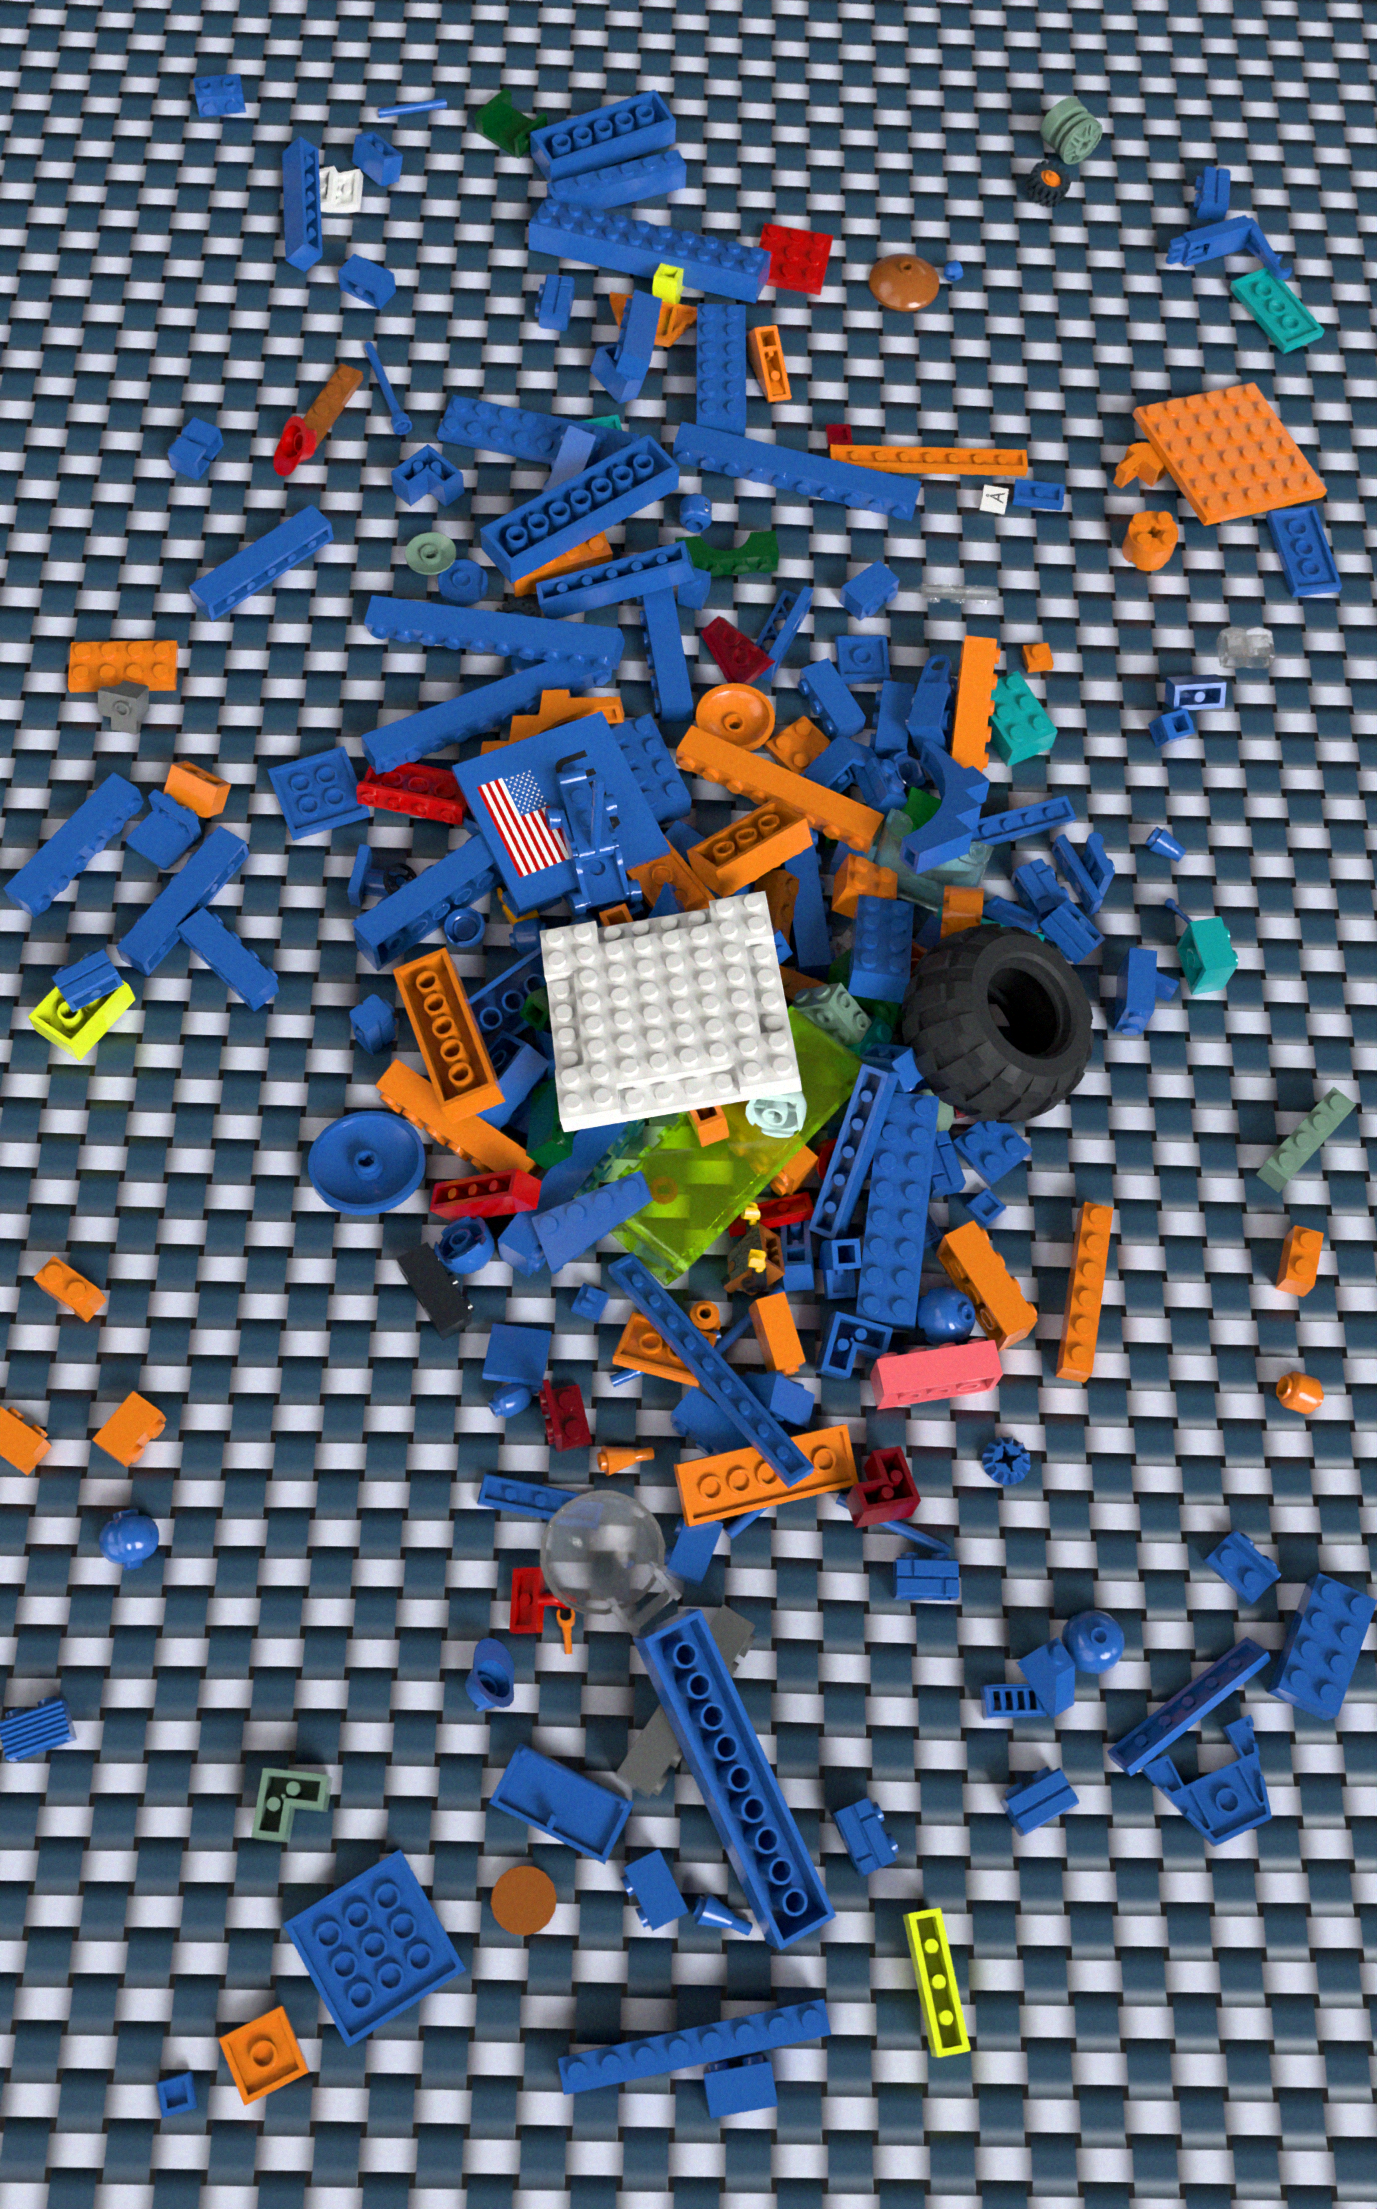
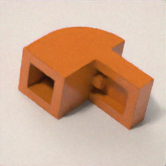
M1136 443L1127 448L1124 459L1116 467L1115 471L1117 473L1113 483L1121 489L1138 476L1150 487H1153L1168 474V470L1151 443Z

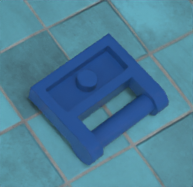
M1092 832L1087 837V847L1079 859L1101 896L1104 897L1115 874V867L1113 861L1107 858L1103 850V836L1097 832Z

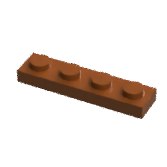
M341 363L304 416L303 420L306 426L317 431L316 448L363 381V372Z

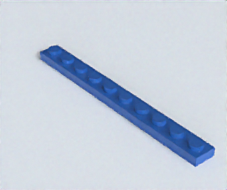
M632 1252L608 1265V1273L787 1488L812 1474L814 1470L812 1463Z

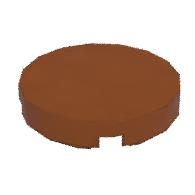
M521 1865L509 1869L498 1879L492 1891L491 1906L494 1917L502 1928L515 1935L527 1936L539 1932L549 1924L556 1910L557 1896L554 1884L546 1873L536 1867Z

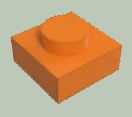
M1048 643L1023 646L1021 652L1027 673L1052 670L1054 662Z

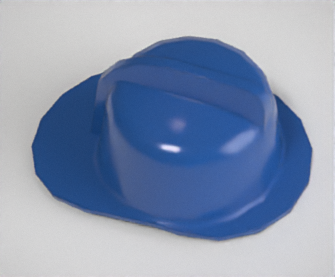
M492 1638L480 1640L476 1645L473 1656V1668L465 1680L466 1692L473 1701L474 1710L477 1712L496 1706L501 1708L508 1707L514 1701L513 1659L507 1648L501 1642Z

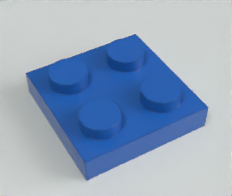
M996 1120L978 1121L952 1142L955 1151L989 1187L1029 1156L1033 1150L1008 1123H996Z

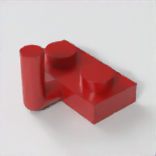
M542 1567L513 1569L509 1632L514 1634L543 1633L544 1606L555 1605L571 1610V1608H575L576 1601L574 1598L556 1592L545 1593L546 1569Z

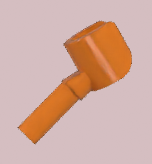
M559 1608L556 1617L558 1625L562 1628L565 1655L573 1654L571 1627L575 1624V1611L571 1608V1618L565 1621L560 1618Z

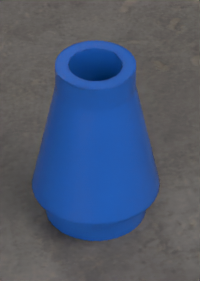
M1156 827L1145 842V845L1149 847V851L1173 859L1177 863L1187 850L1165 828L1160 829Z

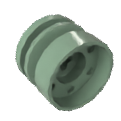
M1068 97L1057 103L1044 118L1040 129L1041 137L1050 147L1055 149V152L1067 164H1075L1086 158L1097 146L1103 132L1102 125L1092 114L1088 113L1085 106L1075 97Z

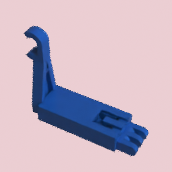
M1246 215L1184 233L1181 237L1172 239L1165 260L1167 264L1181 262L1184 267L1247 248L1277 279L1284 280L1289 278L1293 269L1291 267L1286 269L1279 267L1282 255H1275L1256 221L1252 217L1247 218Z

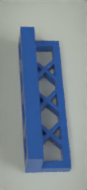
M804 586L800 595L784 589L755 643L776 661L759 676L760 678L769 682L774 678L812 605L814 589ZM786 600L795 603L790 611H786L784 607ZM785 619L786 622L782 629L776 631L774 622ZM775 638L772 648L766 650L763 644L764 641Z

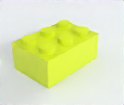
M123 981V986L72 1012L58 988L55 987L28 1018L38 1033L80 1061L135 1001V997L129 984Z

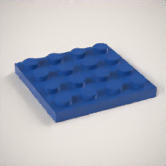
M401 1849L283 1924L347 2048L467 1970Z

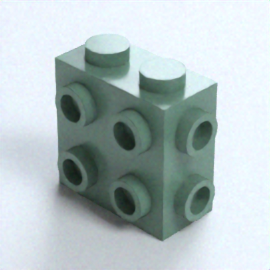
M841 983L824 984L810 989L804 988L795 995L794 1001L788 1009L819 1049L860 1043L872 1024V1021Z

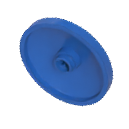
M381 1111L352 1113L331 1123L316 1138L308 1157L309 1177L317 1195L330 1207L351 1215H373L397 1207L407 1200L418 1188L426 1167L425 1151L417 1131L404 1119Z

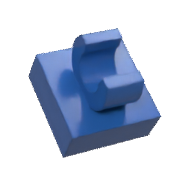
M583 1283L571 1307V1312L598 1323L608 1304L610 1294Z

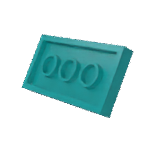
M1267 267L1232 281L1230 290L1283 354L1322 337L1325 330L1286 283L1275 278Z

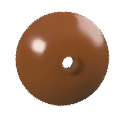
M897 253L888 255L874 264L869 275V288L875 299L882 305L897 311L922 309L936 298L939 290V276L934 267L923 258L913 254Z

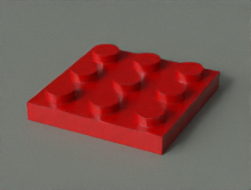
M764 223L759 247L771 252L769 278L765 285L821 295L834 235Z

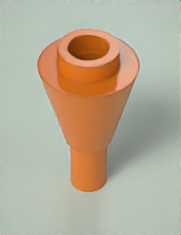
M602 1446L601 1452L597 1453L598 1468L600 1471H604L606 1476L625 1469L636 1462L654 1459L652 1447L633 1450L631 1448Z

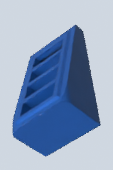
M1030 1684L982 1685L980 1687L983 1720L1046 1717L1047 1715L1044 1706L1036 1694L1037 1709L1031 1710L1029 1692L1034 1690ZM1017 1692H1022L1024 1710H1019ZM999 1693L1000 1710H995L993 1694ZM1005 1693L1011 1694L1012 1710H1007Z

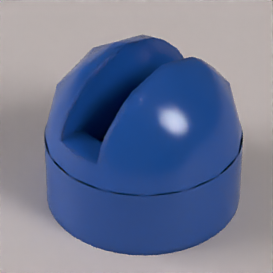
M955 259L944 266L943 275L946 280L952 282L963 277V269L958 260Z

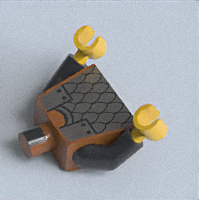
M743 1202L741 1205V1218L748 1219L746 1221V1235L728 1254L729 1274L721 1280L722 1286L730 1293L740 1288L749 1295H755L760 1291H764L768 1285L785 1275L780 1237L760 1224V1211L757 1209L758 1206L755 1202Z

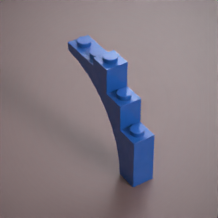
M932 740L923 743L920 765L931 776L937 786L942 804L930 821L920 829L902 838L899 859L915 875L969 853L973 833L971 829L978 826L981 811L980 804L986 802L990 780L977 768L971 766L964 769Z

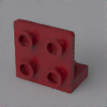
M549 1379L543 1380V1389L538 1390L542 1415L549 1416L548 1419H545V1429L549 1445L555 1444L557 1453L592 1445L579 1384L551 1390Z

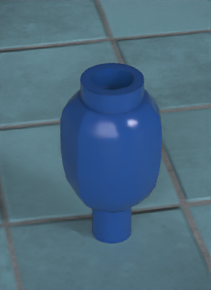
M520 1383L508 1384L494 1392L493 1399L488 1401L489 1408L495 1418L500 1415L509 1418L527 1408L531 1403L532 1396L543 1388Z

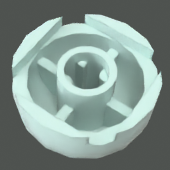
M801 1091L771 1095L748 1100L746 1116L752 1126L756 1123L762 1127L761 1132L777 1138L793 1136L796 1130L799 1129L800 1131L802 1129L807 1104Z

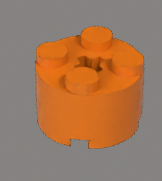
M1165 511L1136 513L1129 524L1122 543L1124 558L1128 562L1131 560L1137 565L1136 568L1140 570L1155 571L1162 568L1171 558L1179 537L1178 527L1173 521L1172 515Z
M945 885L940 932L941 940L954 932L981 925L984 888Z

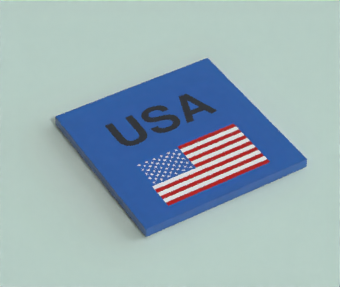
M602 711L452 766L454 777L519 913L578 890L561 828L549 830L545 818L546 808L556 806L558 810H565L562 795L556 781V773L584 768L591 790L594 775L599 772L605 775L606 790L604 795L613 794L617 804V816L609 818L616 832L625 871L669 855L671 852ZM594 861L589 865V870L594 875H601L604 873L605 867L601 862Z

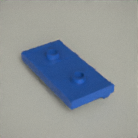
M519 1743L489 1804L605 1865L634 1802L542 1753Z

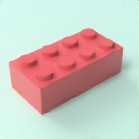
M975 1338L969 1340L965 1345L956 1346V1343L953 1342L945 1343L938 1346V1349L927 1351V1348L921 1347L910 1350L909 1354L899 1356L896 1352L885 1353L880 1356V1359L876 1360L870 1373V1380L876 1407L879 1410L992 1391L1002 1377L1003 1372L995 1340L985 1341V1338Z

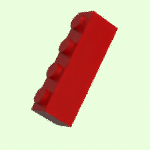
M518 1168L435 1183L429 1211L453 1222L464 1216L477 1219L476 1216L487 1218L537 1209L542 1181Z

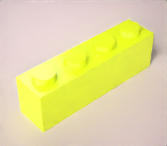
M941 1908L905 1914L903 1918L931 2056L938 2058L971 2051Z

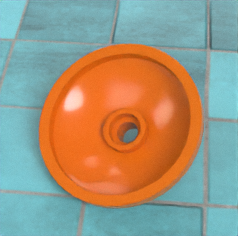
M729 683L717 686L708 691L697 706V728L748 752L762 746L769 739L774 729L775 713L771 702L762 692L749 685Z

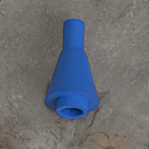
M708 1891L703 1897L700 1895L697 1897L692 1908L695 1924L725 1929L731 1928L747 1936L752 1930V1922L734 1915L733 1911Z

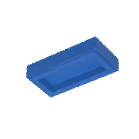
M998 895L988 901L982 910V914L1007 927L1017 926L1032 933L1041 927L1039 924L1043 921L1041 917Z

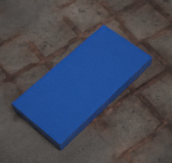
M1316 506L1268 511L1265 517L1291 597L1340 592L1342 583Z

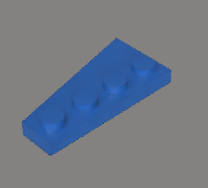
M637 1171L531 1218L553 1274L563 1269V1266L573 1258L576 1259L584 1253L585 1249L594 1242L608 1235L609 1231L619 1223L625 1222L654 1200L642 1171Z

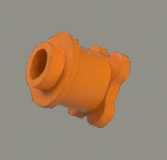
M710 1301L696 1303L687 1314V1317L699 1330L711 1332L715 1329L719 1330L721 1327L719 1310ZM705 1314L709 1316V1318L703 1319L700 1316Z

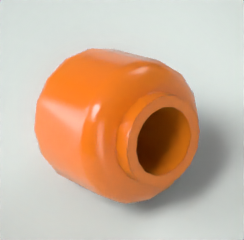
M1292 1371L1282 1376L1276 1387V1394L1281 1405L1302 1414H1309L1314 1411L1316 1407L1322 1404L1324 1399V1392L1322 1391L1320 1381L1313 1376L1298 1371Z

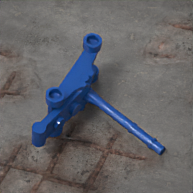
M584 768L556 773V781L562 795L565 810H558L556 806L546 808L545 818L549 830L561 828L579 890V892L569 895L573 915L586 914V909L629 899L630 903L641 901L642 890L638 879L627 881L621 849L619 848L616 832L609 818L617 816V804L613 794L604 795L606 790L605 775L600 772L594 775L591 790ZM594 861L601 862L605 867V871L601 875H594L590 872L589 865Z

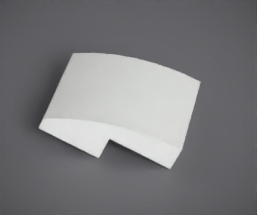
M335 166L319 169L321 212L351 213L360 211L363 186L361 170L356 169L338 173Z

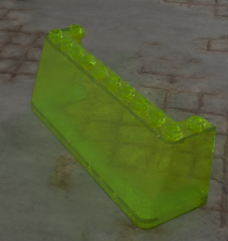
M792 1005L787 1009L800 1075L801 1092L807 1104L805 1121L800 1131L798 1129L794 1132L793 1136L783 1138L762 1133V1127L756 1123L752 1126L747 1119L746 1105L748 1100L720 1105L726 1117L730 1137L701 1147L686 1112L683 1111L676 1115L680 1121L674 1127L668 1124L657 1135L660 1141L654 1147L648 1144L637 1157L641 1161L634 1168L628 1165L617 1176L618 1179H621L637 1171H642L654 1200L625 1222L619 1223L609 1233L630 1253L633 1252L641 1263L665 1287L683 1275L853 1093L862 1063L866 1062Z

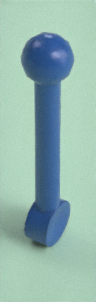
M1173 898L1165 900V906L1172 908L1187 924L1193 922L1175 905Z

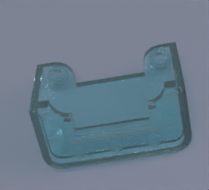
M891 808L872 863L881 867H887L893 872L898 873L897 897L938 912L939 906L943 907L945 885L980 888L994 847L978 841L971 842L968 854L915 875L899 859L902 838L912 831V819L907 814Z

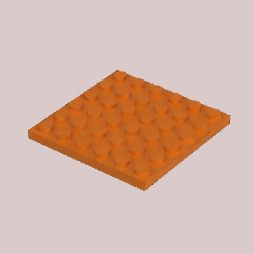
M1254 382L1137 407L1132 414L1204 526L1322 498L1327 492V489Z

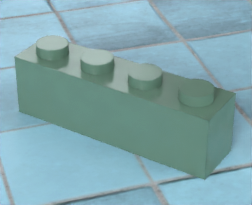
M1333 1087L1266 1161L1256 1175L1279 1193L1346 1118L1356 1104Z

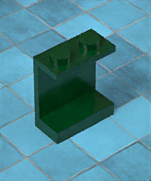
M505 88L475 114L476 133L518 159L531 150L530 132L548 126V118L545 112L537 119L532 120L512 108V92Z

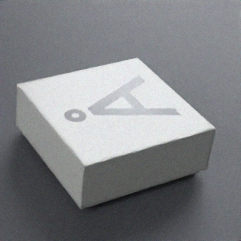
M984 485L980 510L1004 514L1009 489Z

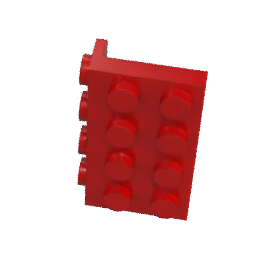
M408 762L390 772L376 775L370 765L364 780L360 781L357 785V803L462 826L464 816H466L469 809L453 772Z

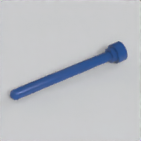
M368 341L364 344V349L392 413L390 421L392 429L397 435L407 434L412 429L411 420L406 413L401 411L372 342Z

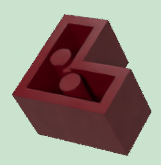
M901 1446L872 1451L864 1466L868 1481L854 1484L845 1500L855 1528L912 1517L921 1502Z

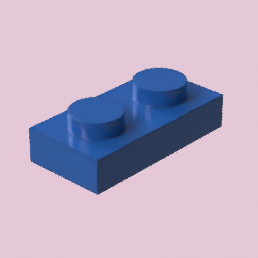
M1015 479L1012 505L1062 511L1065 485Z

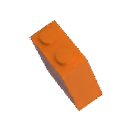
M785 1292L755 1300L748 1310L767 1372H781L785 1377L794 1375L795 1372L800 1371L799 1366L806 1361Z

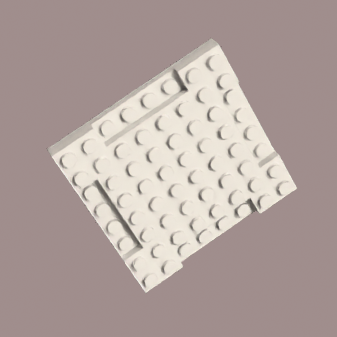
M765 891L709 901L710 908L646 920L598 928L596 921L540 931L556 1065L555 1079L559 1116L564 1132L802 1091Z

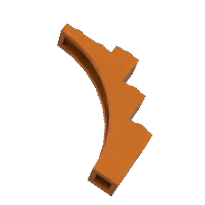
M543 690L539 715L513 716L509 741L482 742L481 755L600 711L603 712L608 724L623 723L624 711L621 698L610 696L571 698L569 690Z

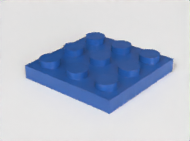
M344 746L267 770L293 841L371 817L368 806L357 803L358 780Z

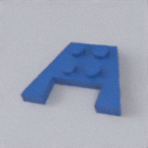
M1251 1715L1223 1727L1238 1760L1184 1786L1169 1755H1165L1141 1768L1144 1775L1213 1847L1272 1819L1264 1775L1262 1776L1258 1758L1260 1753L1258 1743H1255L1252 1728L1254 1723Z

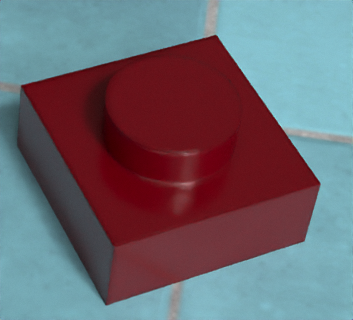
M850 424L826 425L827 451H830V445H853Z

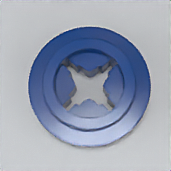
M998 1437L989 1442L984 1449L982 1455L983 1468L993 1481L1003 1485H1013L1023 1480L1031 1467L1030 1453L1027 1452L1024 1443L1018 1442L1013 1437ZM1003 1451L1007 1453L1008 1457H1017L1011 1463V1469L1007 1467L1006 1463H995L1003 1457Z

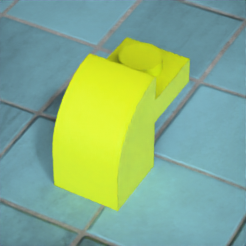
M661 263L654 275L652 295L662 298V301L667 303L680 304L681 293L685 286H682L684 269Z

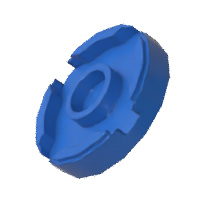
M468 559L455 560L451 567L439 573L437 577L440 595L444 600L456 606H471L478 603L486 596L489 588L485 569L483 570L477 562Z

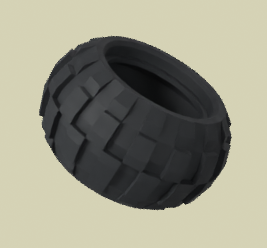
M1000 923L972 926L963 931L954 932L942 939L923 955L912 972L915 976L912 977L905 988L902 1013L906 1019L903 1022L902 1033L905 1045L912 1047L917 1057L914 1059L918 1071L930 1085L931 1092L938 1096L943 1103L949 1106L955 1105L958 1112L978 1121L996 1120V1123H1019L1054 1109L1061 1100L1065 1099L1078 1086L1085 1075L1083 1071L1092 1055L1094 1034L1091 1024L1093 1014L1079 976L1053 945L1042 942L1038 935L1017 926L1001 927ZM987 996L997 1004L1005 1015L1013 1033L1015 1047L1004 1038L994 1023Z

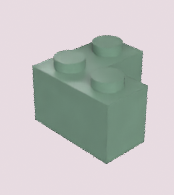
M263 1768L251 1837L260 1840L289 1843L295 1809L328 1812L333 1778L325 1774Z

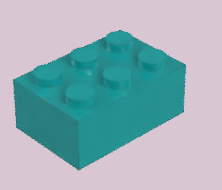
M1019 671L997 679L996 689L991 690L990 700H995L993 716L988 717V726H992L990 742L1006 767H1009L1052 748L1058 730Z

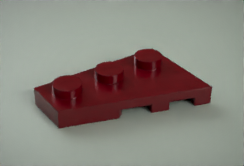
M717 616L701 631L728 684L750 685L776 662L721 616Z

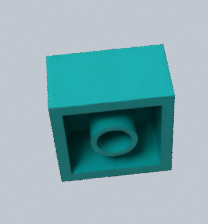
M1221 917L1189 922L1176 946V950L1191 995L1223 990L1238 966V955L1235 950H1232L1229 929L1227 926H1224Z

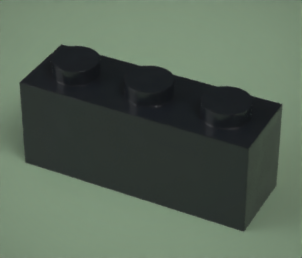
M428 1242L396 1259L400 1272L442 1341L473 1323L471 1313L475 1310L467 1296L461 1298L457 1291V1288L460 1287L457 1279L452 1272L446 1273L442 1266L443 1263L436 1256L434 1249H431Z

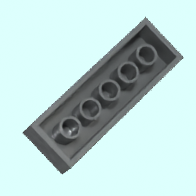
M723 1604L710 1624L709 1629L732 1679L739 1666L735 1662L739 1655L745 1658L756 1639V1636L752 1634L756 1625ZM661 1703L621 1764L616 1777L648 1800L652 1794L659 1796L668 1781L669 1776L665 1773L671 1765L676 1768L684 1756Z

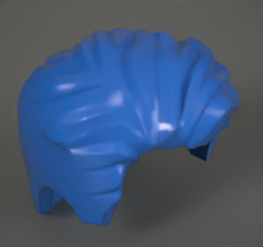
M908 750L890 755L888 760L892 761L897 768L895 772L898 779L905 786L903 789L904 793L912 786L919 789L926 782V774L920 765V760L909 756Z

